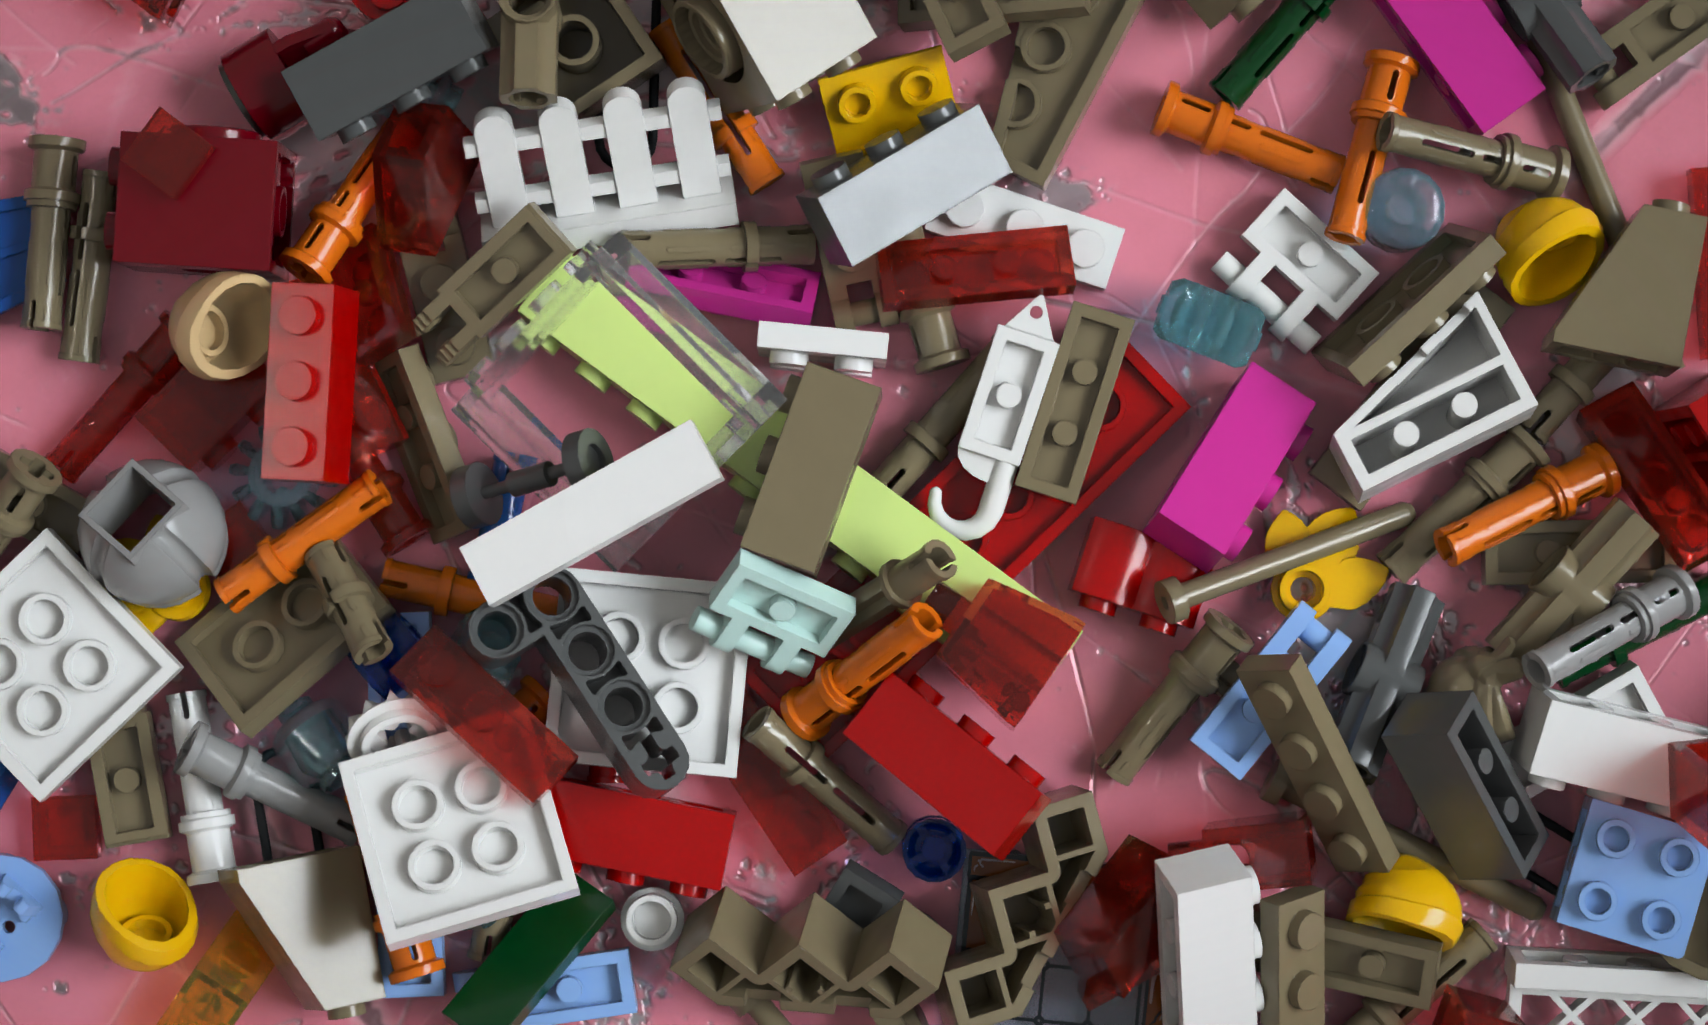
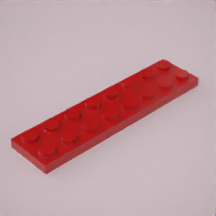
M1128 342L1076 505L1014 486L1013 483L1004 513L995 528L981 538L962 542L1010 578L1014 579L1176 423L1191 406ZM957 455L909 503L930 518L927 507L930 489L936 486L942 491L941 504L946 514L955 520H966L976 513L986 482L969 473L963 467ZM839 569L825 584L849 595L873 580V578L868 575L861 584ZM894 610L831 649L824 658L814 654L815 662L810 674L806 678L786 670L780 675L762 668L760 666V659L750 655L747 660L745 682L784 720L781 714L780 702L782 696L792 687L806 686L815 678L816 670L828 660H843L867 640L900 617L901 614ZM938 640L932 642L893 673L905 682H908L944 645ZM884 680L878 682L871 689H869V691L867 692V697L865 699V704L875 693V691L879 688V686L883 683ZM863 706L854 714H842L831 722L830 731L818 740L825 748L824 755L829 758L849 739L843 734V731Z

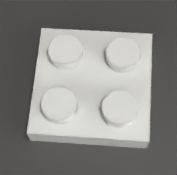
M759 320L756 347L759 356L769 357V364L772 369L804 372L807 361L833 363L834 371L850 377L872 378L873 368L885 369L889 333Z

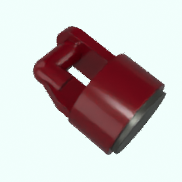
M325 17L310 27L286 35L281 39H278L267 28L220 56L219 72L232 98L253 129L261 133L262 136L266 135L269 139H273L306 119L281 71L355 30L347 29L335 17Z

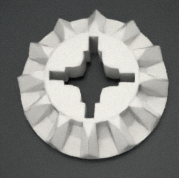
M417 689L409 693L405 698H398L390 690L386 701L376 703L365 700L363 713L348 717L349 732L345 736L348 753L353 759L449 731L450 727L447 716L443 713L437 699L425 701ZM400 723H407L408 730L398 729L394 736H390L387 740L385 730H395Z

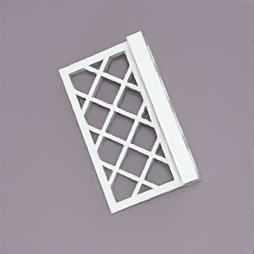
M1506 946L1504 971L1507 975L1503 1025H1525L1520 1019L1522 995L1550 996L1559 1006L1562 1012L1547 1025H1567L1571 1021L1575 1025H1585L1578 1015L1597 999L1614 1000L1626 1013L1614 1025H1646L1641 1019L1660 1003H1677L1690 1017L1682 1025H1706L1705 1023L1708 1021V981L1700 980L1670 966L1660 954ZM1561 997L1578 999L1568 1006ZM1625 1001L1642 1002L1638 1004L1634 1009H1631V1007ZM1688 1004L1705 1006L1695 1013Z

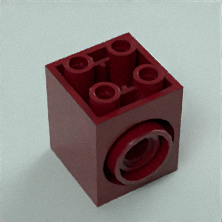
M179 125L173 127L171 134L121 131L120 147L111 148L108 160L109 184L117 186L116 212L108 211L105 217V249L113 251V262L139 272L207 276L216 272L235 270L256 274L266 280L288 281L289 271L281 264L279 255L285 247H291L297 155L279 141L263 140L261 133L239 128Z

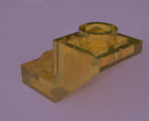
M237 909L156 1025H235L275 966Z

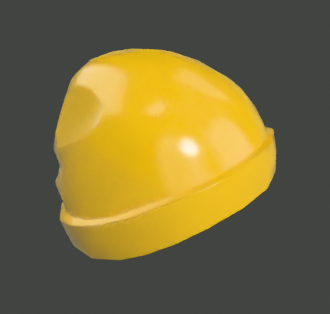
M1542 197L1535 198L1515 208L1501 219L1497 225L1494 238L1507 253L1496 263V267L1504 287L1516 303L1524 306L1550 304L1572 294L1584 283L1597 264L1604 249L1605 235L1598 216L1590 209L1581 206L1571 199Z
M1399 853L1400 857L1389 873L1369 872L1365 875L1362 885L1355 891V898L1350 901L1345 921L1443 942L1442 952L1452 949L1459 941L1464 931L1462 905L1454 886L1434 866L1417 856Z
M127 858L111 864L98 877L91 898V925L97 942L115 964L132 971L152 972L163 969L186 956L194 946L199 928L198 914L191 890L174 870L150 859Z

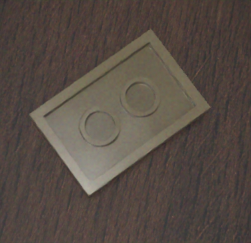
M1448 223L1311 353L1327 371L1364 387L1369 382H1380L1398 367L1402 360L1399 354L1417 337L1424 339L1430 336L1446 322L1449 317V313L1446 310L1464 293L1470 295L1477 292L1493 278L1496 273L1494 265L1507 252L1489 233Z
M339 539L338 541L343 544L357 577H359L360 581L366 582L375 596L373 607L383 625L397 613L396 609L342 540ZM306 564L297 569L298 577L289 584L279 582L247 605L238 614L230 610L229 605L233 602L232 599L227 604L221 601L175 641L177 647L238 729L251 739L351 653L340 628L326 617L322 609L324 598L321 590Z

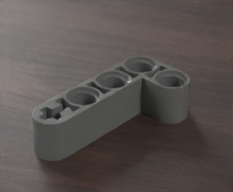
M564 569L495 608L489 606L486 601L473 612L461 633V646L465 656L474 665L481 668L496 669L510 663L536 646L622 781L633 794L642 798H658L667 794L685 778L689 769V754L684 743L585 590L570 571ZM539 587L555 589L564 601L563 613L546 615L540 612L533 601V590ZM487 620H494L503 624L510 635L509 646L501 650H493L486 647L479 639L478 624ZM585 641L591 644L599 655L598 668L592 671L577 668L571 662L568 655L570 643ZM611 695L622 696L632 704L634 721L631 725L619 726L611 722L604 710L606 697ZM647 727L650 734L642 742L638 741L629 750L624 742L631 740L639 731ZM662 755L666 759L668 766L662 770L661 774L657 772L648 776L644 772L642 765L647 762L649 757L653 759Z

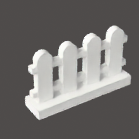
M680 77L669 84L666 91L667 106L642 109L638 93L629 87L620 86L612 88L604 95L602 100L603 115L578 119L577 110L573 102L557 96V103L547 105L543 109H538V125L514 129L511 115L501 107L489 106L481 109L474 118V135L463 137V148L466 159L479 157L486 190L475 192L476 209L481 217L482 247L522 208L532 202L539 206L576 249L619 243L621 230L713 229L739 225L729 154H715L710 124L711 121L723 120L720 99L706 100L704 86L699 80L693 77ZM671 128L677 161L652 165L646 131ZM607 138L613 171L589 175L583 141ZM543 147L549 181L525 185L519 151Z

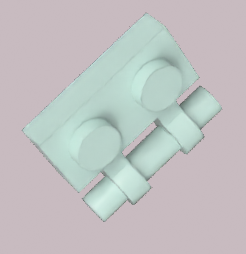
M740 548L711 589L709 609L697 606L690 618L689 629L708 637L709 645L729 653L734 648L760 659V666L776 674L780 675L786 670L806 678L813 668L815 662L814 654L824 658L856 615V598Z

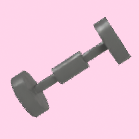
M586 428L570 433L564 438L561 448L562 463L554 465L550 461L541 462L509 472L506 475V480L498 482L493 471L484 463L474 462L458 467L453 471L449 483L453 508L463 524L471 529H479L495 524L500 520L503 512V494L510 493L514 497H519L555 486L558 478L566 476L569 483L573 485L614 462L610 447L597 430Z

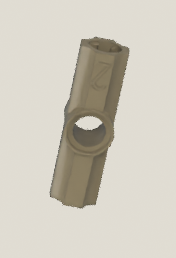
M498 0L501 10L500 102L515 106L520 110L543 109L547 105L557 103L559 32L563 22L559 0H538L545 3L540 11L531 15H522L515 12L519 5L529 0Z
M1614 497L1570 546L1564 545L1542 563L1530 579L1528 584L1529 592L1491 631L1485 641L1496 649L1507 636L1514 638L1516 648L1512 657H1518L1522 662V656L1530 650H1536L1567 632L1572 627L1602 612L1616 592L1614 585L1639 560L1641 555L1653 545V542L1660 535L1639 514L1622 500Z

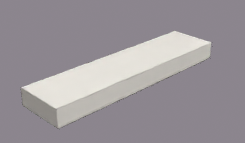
M690 419L461 546L459 549L488 605L495 608L721 483L725 479L695 423Z

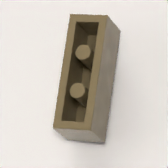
M808 361L802 377L790 375L778 411L788 414L779 438L768 435L756 467V472L765 475L757 499L745 497L735 523L733 533L743 536L740 548L814 579L817 578L881 403V387Z

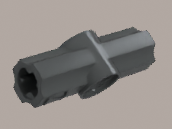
M1497 0L1506 20L1516 34L1525 42L1529 40L1533 42L1569 94L1579 90L1583 91L1592 86L1616 65L1617 57L1612 52V48L1605 42L1597 28L1581 9L1582 0Z
M1396 581L1389 586L1382 606L1377 613L1368 641H1364L1355 652L1342 682L1341 690L1346 696L1335 724L1361 777L1369 780L1377 777L1387 753V747L1381 735L1406 694L1420 693L1426 674L1425 668L1421 664L1445 605L1436 597L1435 593L1418 585H1409Z

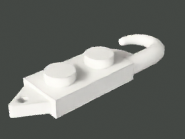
M1038 295L1006 325H997L958 443V458L963 467L974 477L986 482L976 513L969 519L955 520L949 517L943 509L941 489L935 486L929 491L927 507L930 519L959 540L969 541L983 537L995 528L1004 513L1060 346L1059 343L1053 341L1044 295ZM1033 306H1039L1042 309L1041 317L1035 319L1030 315V310Z

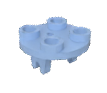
M0 853V982L28 976L50 960L62 940L63 929L68 919L67 905L62 900L59 888L43 868L24 857ZM7 921H12L15 924L13 932L7 931L5 927Z

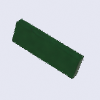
M575 874L581 895L526 911L442 1011L445 1021L451 1025H521L616 910L614 901Z

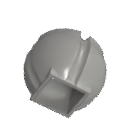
M132 458L127 464L105 476L107 483L102 490H92L86 498L82 510L78 514L77 533L80 553L87 571L95 580L104 584L105 588L119 600L146 608H167L180 605L202 592L199 586L201 577L204 575L216 577L222 568L227 556L229 542L225 512L217 494L206 482L199 480L198 476L189 468L162 459L135 461ZM158 494L172 508L131 551L127 550L111 535L148 496Z

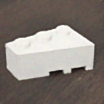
M1478 291L1463 304L1462 308L1436 334L1434 333L1420 347L1419 351L1405 365L1390 377L1333 433L1329 449L1358 504L1530 419L1539 405Z

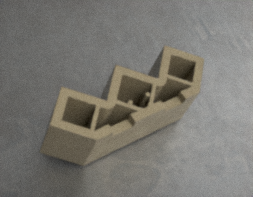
M1069 785L1044 793L1051 799V802L1022 837L1029 864L969 883L986 944L947 956L939 989L934 992L944 1025H993L1022 1016L1035 992L1032 988L1048 958H1053L1078 912V909L1075 907L1092 876H1097L1109 854L1091 790Z
M725 886L687 916L669 969L718 1005L745 1007L748 998L779 1001L780 1010L834 1014L836 1006L839 1005L869 1008L870 1017L898 1019L939 989L953 935L906 899L901 900L863 929L816 892L774 922L728 886Z

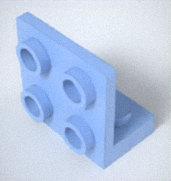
M1585 795L1549 917L1563 925L1676 959L1682 958L1687 948L1708 876V832Z

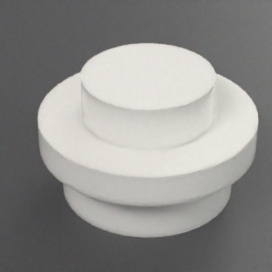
M645 887L634 892L625 902L620 917L621 928L628 941L637 948L646 951H659L672 945L680 936L685 920L684 910L678 898L673 893L660 887Z

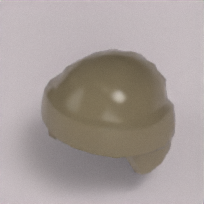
M1507 636L1496 649L1490 646L1478 647L1475 645L1457 649L1451 657L1438 663L1429 678L1426 692L1473 690L1500 743L1516 739V731L1501 692V687L1504 684L1520 680L1525 675L1521 661L1518 657H1512L1516 648L1515 639Z

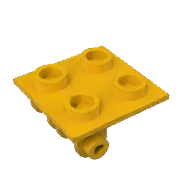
M941 45L849 69L831 78H828V76L817 78L819 93L827 115L836 154L861 148L863 156L867 155L864 148L865 144L875 137L894 129H899L901 134L921 123L917 115L922 110L941 100L952 98L955 103Z

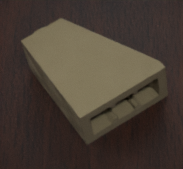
M1655 199L1652 201V205L1644 204L1629 218L1543 338L1541 352L1662 377H1668L1681 368L1708 217L1691 214L1690 205L1676 200Z
M359 845L336 846L217 870L220 885L304 1009L327 1011L328 1020H338L367 1013L365 1002L386 998Z

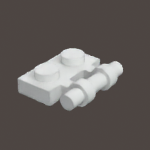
M1284 188L1240 236L1246 244L1258 253L1252 262L1245 267L1226 251L1210 270L1229 286L1225 292L1238 304L1245 300L1271 324L1267 330L1279 341L1283 342L1287 338L1305 355L1322 337L1304 320L1312 309L1316 306L1333 322L1337 321L1378 276L1379 272L1349 245L1338 243L1326 237L1324 231L1327 225ZM1272 268L1278 271L1301 292L1289 306L1261 282Z

